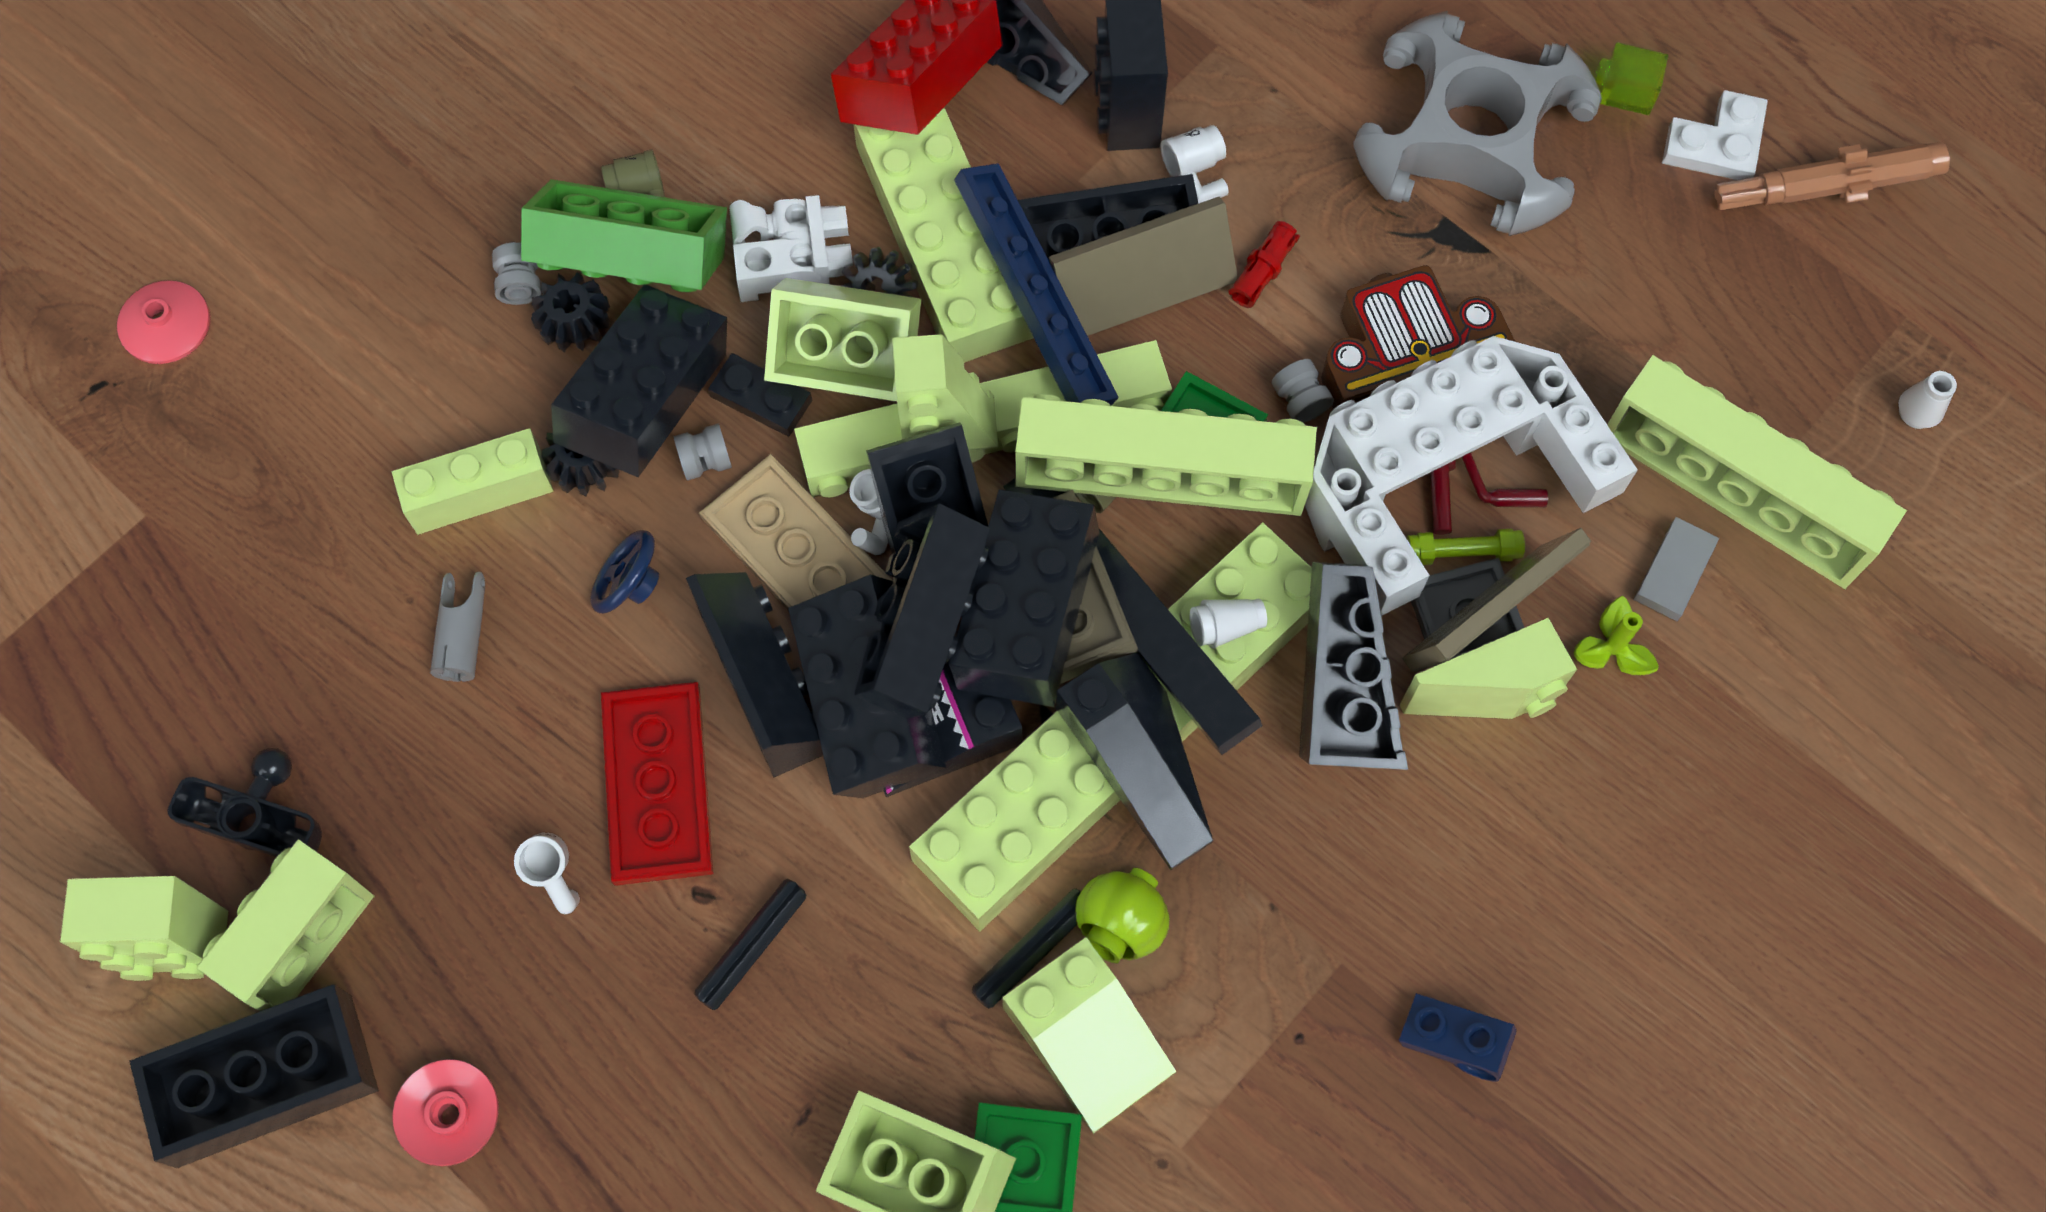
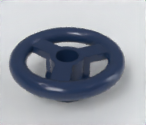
M638 530L630 534L610 554L592 587L590 603L595 612L601 614L611 612L627 598L640 604L650 596L659 580V572L649 566L655 548L654 537L649 531ZM610 582H613L609 596L605 598L607 588Z

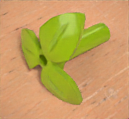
M1620 596L1611 602L1601 615L1599 626L1607 640L1604 641L1588 636L1580 640L1574 649V656L1577 661L1589 668H1603L1611 655L1616 656L1620 671L1627 674L1648 675L1656 672L1659 668L1655 656L1645 646L1629 644L1642 627L1643 620L1639 614L1632 612L1631 606L1624 596Z

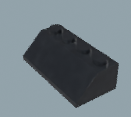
M746 572L694 574L687 577L686 580L699 613L773 778L822 757L823 752L813 711L810 712L803 697L809 694L804 674L800 667L790 669L784 655L792 652L781 625L772 628L768 621L766 613L773 611V608L762 584L753 587Z

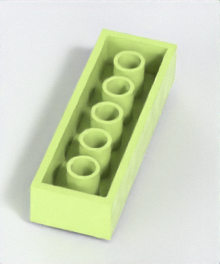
M945 108L937 114L919 135L853 124L857 150L906 263L910 262L913 266L909 272L912 279L918 281L917 291L936 335L942 334L964 359V363L1033 339L1034 337L954 181L961 169L971 168Z
M1652 355L1623 396L1607 424L1627 454L1843 589H1846L1880 554L1907 512L1906 509L1896 504L1893 498L1885 492L1873 490L1852 477L1851 473L1844 467L1827 462L1811 452L1800 440L1788 438L1767 425L1766 421L1759 415L1742 410L1726 400L1724 395L1718 390L1703 386L1685 375L1682 369L1674 363L1662 361Z
M1038 394L1033 398L1022 397L1015 451L1016 487L1063 492L1073 490L1074 493L1301 516L1313 483L1317 427L1305 426L1303 422L1295 419H1282L1276 423L1256 421L1254 417L1246 414H1233L1227 418L1207 416L1205 412L1197 409H1184L1178 413L1159 411L1158 408L1148 404H1135L1130 408L1110 406L1106 401L1099 399H1087L1081 403L1067 402L1050 394Z

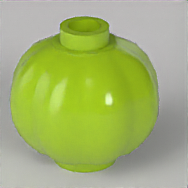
M1133 868L1130 873L1112 871L1098 875L1085 885L1077 898L1075 909L1078 927L1101 958L1108 962L1119 963L1121 959L1133 960L1145 957L1159 948L1167 936L1170 920L1167 905L1156 890L1158 885L1156 878L1142 869Z

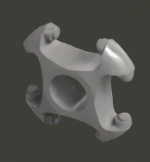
M1448 11L1435 13L1406 25L1387 39L1383 52L1384 63L1394 69H1401L1413 63L1423 70L1425 76L1424 105L1412 125L1403 133L1396 135L1386 134L1379 125L1365 123L1359 128L1353 143L1360 166L1378 193L1387 202L1388 199L1400 203L1402 201L1409 202L1415 180L1409 179L1410 174L1458 182L1505 201L1504 206L1497 204L1490 226L1496 227L1497 231L1508 233V236L1538 228L1566 211L1572 204L1575 193L1574 183L1564 177L1548 180L1536 171L1533 162L1534 137L1538 123L1543 115L1553 106H1566L1575 119L1584 122L1592 120L1597 114L1602 100L1601 94L1593 75L1580 56L1568 44L1566 46L1552 43V45L1545 44L1539 64L1533 65L1496 57L1469 48L1459 43L1465 21L1459 20L1460 17L1447 14ZM1465 105L1483 107L1496 113L1506 124L1508 131L1493 136L1476 135L1460 128L1449 116L1448 111Z

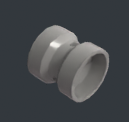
M505 243L493 250L492 265L494 271L498 273L494 281V292L499 301L506 304L521 305L531 303L532 297L541 295L540 279L535 275V271L538 269L537 263L521 261V243Z
M1310 359L1299 360L1286 366L1274 376L1271 382L1278 396L1285 398L1289 402L1286 410L1291 419L1299 420L1303 423L1323 414L1334 402V398L1328 388L1324 385H1319L1317 380L1319 372Z
M719 423L705 427L700 434L691 435L686 432L673 436L687 481L701 477L702 473L706 470L714 469L719 472L732 468Z

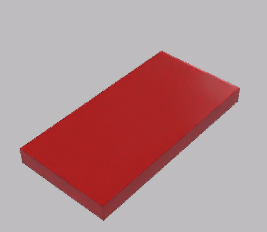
M690 682L602 692L601 706L611 882L614 886L714 874L699 683Z

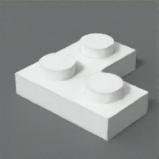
M1724 90L1718 102L1714 126L1674 117L1668 129L1662 164L1735 180L1753 178L1756 172L1768 99Z

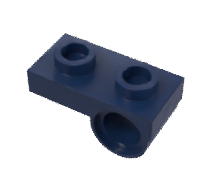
M1416 993L1399 1041L1403 1047L1454 1063L1457 1068L1472 1076L1498 1082L1502 1076L1517 1029L1514 1024Z

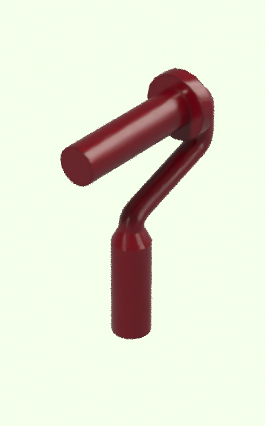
M1471 452L1461 457L1477 496L1484 503L1495 507H1547L1548 492L1546 489L1497 488L1488 492ZM1456 460L1430 472L1433 533L1437 535L1452 533L1449 471L1456 469Z

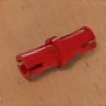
M1277 221L1262 245L1258 249L1252 250L1248 255L1244 271L1228 292L1229 295H1233L1231 298L1237 304L1245 308H1252L1270 280H1274L1279 276L1282 271L1281 264L1300 238L1299 234H1296L1297 230L1292 225L1283 221Z

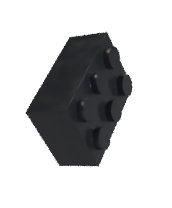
M1105 0L1104 17L1096 18L1097 43L1095 44L1096 69H1094V93L1099 98V107H1097L1098 134H1106L1108 151L1160 148L1168 79L1161 0Z

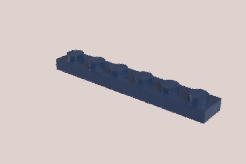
M999 163L961 169L954 181L1067 402L1081 403L1087 399H1099L1106 401L1112 406L1119 397Z

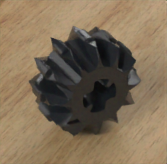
M874 247L870 250L869 258L862 252L853 256L855 266L847 265L842 270V274L851 282L841 286L875 291L876 285L872 281L879 277L883 280L881 288L886 291L884 293L912 297L905 291L915 290L918 287V281L905 279L904 277L913 268L910 262L900 267L895 265L899 258L897 251L892 250L889 252L884 260L881 248Z
M577 272L570 281H566L565 277L558 273L557 284L551 286L542 282L541 291L543 295L532 297L531 304L535 312L532 313L531 320L535 329L540 331L542 340L548 345L556 342L558 348L565 352L572 343H575L578 349L584 351L585 340L589 338L600 342L601 334L599 329L609 328L610 319L607 312L609 311L610 304L607 296H604L599 284L594 279L585 283L583 276Z
M547 432L546 440L549 447L542 449L541 453L544 463L548 464L545 471L550 480L554 482L559 481L561 489L566 493H569L577 486L580 494L586 497L591 485L596 484L597 488L605 491L606 483L604 478H618L619 469L585 455L582 458V454L553 443V433Z

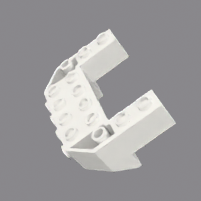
M1492 336L1478 344L1475 340H1472L1458 347L1451 357L1439 363L1435 360L1428 361L1416 368L1410 377L1398 383L1395 380L1387 381L1373 390L1370 397L1357 403L1354 400L1346 401L1330 413L1314 466L1313 483L1305 507L1318 542L1324 552L1335 547L1345 564L1373 567L1381 616L1420 597L1430 576L1384 504L1383 500L1386 494L1504 436L1516 456L1538 445L1583 513L1625 491L1638 469L1560 354Z

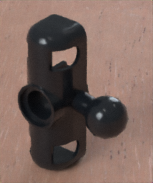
M279 748L264 749L259 751L253 758L251 768L254 779L246 793L196 777H187L179 783L168 806L169 817L181 826L190 827L201 833L238 844L247 850H256L277 857L285 849L292 848L297 840H300L317 852L322 839L321 827L310 815L265 800L272 787L284 783L291 775V759L287 753ZM205 786L220 792L222 803L205 798ZM256 813L254 824L246 831L239 832L241 821L246 816ZM296 816L310 821L309 831L295 827ZM196 821V822H199V823L208 825V826H210V827L207 828V827H204V826L195 824V823H193V822Z

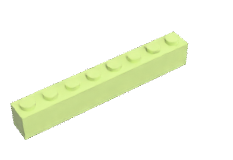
M1156 340L1097 354L1119 397L1112 406L1130 408L1135 404H1148L1158 408L1159 411L1162 410L1172 393V387ZM1049 367L980 383L983 391L990 390L994 395L998 447L968 449L971 461H978L985 454L1001 450L1004 452L1016 451L1022 397L1033 398L1038 394H1050L1059 397L1062 401H1066ZM898 403L794 429L812 497L819 495L823 497H836L845 493L859 472L870 469L866 450L902 440Z

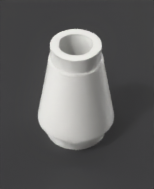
M1937 371L1905 390L1899 399V414L1902 420L1910 427L1917 429L1931 428L1938 425L1944 418L1951 398L1956 391L1957 383L1955 378L1945 371Z
M1261 599L1202 600L1200 606L1192 607L1190 610L1191 631L1199 646L1209 645L1211 648H1216L1257 629L1265 628L1267 625V613Z

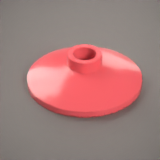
M178 281L151 283L136 291L124 303L117 320L118 337L124 348L133 357L151 364L175 362L191 354L202 343L209 330L210 311L202 295L188 284ZM163 312L160 317L153 319L158 313Z
M440 1060L427 1064L414 1072L398 1092L393 1108V1127L400 1145L410 1156L425 1164L451 1166L462 1163L476 1155L491 1138L499 1113L497 1094L488 1077L469 1063L459 1060ZM450 1106H456L459 1111L457 1120L449 1125L444 1124L442 1120L444 1110Z

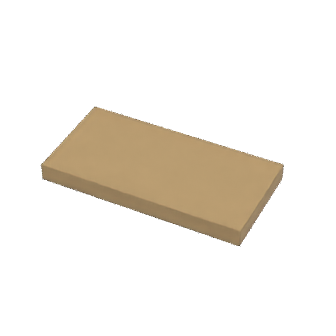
M771 454L699 512L701 519L787 610L789 607L870 574L893 581L863 549L853 545L850 535Z

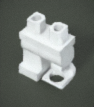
M819 195L806 196V201L801 199L778 200L774 203L772 214H766L765 209L754 206L744 200H737L729 207L736 276L741 302L759 300L758 294L771 292L772 288L785 278L830 285L829 278L843 276V268L847 265L853 266L850 244L825 245V238L849 236L845 206L821 207ZM758 231L760 233L761 241L745 243V239L752 232Z

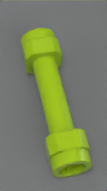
M1498 529L1495 536L1434 539L1432 532L1417 533V535H1407L1406 537L1423 565H1432L1435 558L1484 555H1496V558H1499L1500 561H1512L1513 559H1522L1525 553V539L1522 530Z

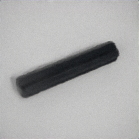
M785 879L695 989L694 994L701 1003L712 1010L720 1007L806 900L807 895L802 887L790 879Z
M1072 889L973 986V995L983 1006L988 1009L993 1008L1003 996L1078 925L1075 908L1077 898L1081 892L1079 889Z

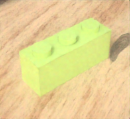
M530 428L391 471L403 514L417 534L554 492L551 481L545 471L547 468L541 457L542 451Z

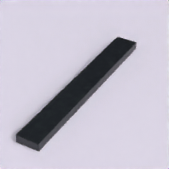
M1016 478L1003 486L1005 491L1049 498L1065 493L1063 491L1016 487ZM1099 529L1100 534L1096 546L1138 647L1137 652L1222 756L1263 726L1260 717Z

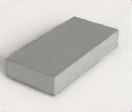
M1675 517L1633 600L1678 621L1699 582L1719 538Z

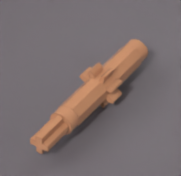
M1944 142L1926 145L1918 144L1868 153L1867 148L1861 149L1860 144L1838 148V157L1833 158V160L1777 169V171L1761 173L1759 177L1716 184L1717 189L1714 190V195L1717 200L1718 210L1760 203L1763 205L1784 204L1839 194V198H1845L1846 203L1868 200V191L1873 190L1875 187L1946 174L1950 165L1949 152Z

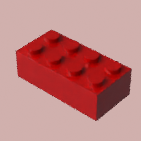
M905 0L831 73L840 122L919 135L1001 48L1002 39L996 0Z

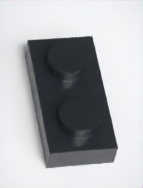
M731 353L708 388L710 397L789 437L812 402L811 392L796 385L765 381V369Z

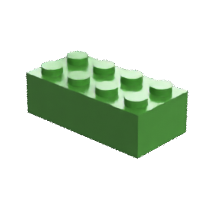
M551 179L522 207L521 261L537 263V266L544 270H560L562 268L581 270L583 275L594 278L607 275L624 277L629 283L637 285H647L652 282L671 285L672 289L680 292L702 290L724 260L727 207Z

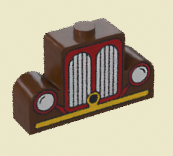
M1422 265L1394 275L1392 273H1383L1372 278L1368 283L1347 291L1340 317L1349 337L1339 339L1329 348L1321 380L1322 384L1328 388L1334 398L1332 404L1334 410L1346 401L1354 400L1357 403L1370 397L1373 390L1387 381L1395 380L1398 383L1410 377L1416 368L1428 361L1435 360L1439 363L1451 357L1458 347L1469 341L1475 340L1478 344L1492 336L1514 342L1515 340L1499 307L1495 302L1486 297H1468L1459 304L1455 312L1452 311L1431 267Z

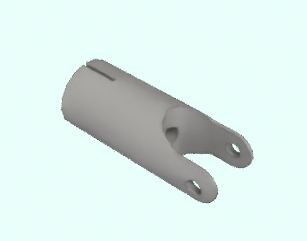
M482 572L475 573L471 595L464 604L454 607L453 604L455 593L454 577L451 573H446L443 577L430 674L436 678L453 682H464L473 680L475 677L485 594V578Z

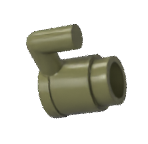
M653 149L613 159V163L601 166L606 188L665 197Z

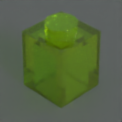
M1616 42L1610 58H1601L1595 76L1596 84L1601 85L1600 94L1602 100L1600 104L1650 115L1661 92L1669 54Z

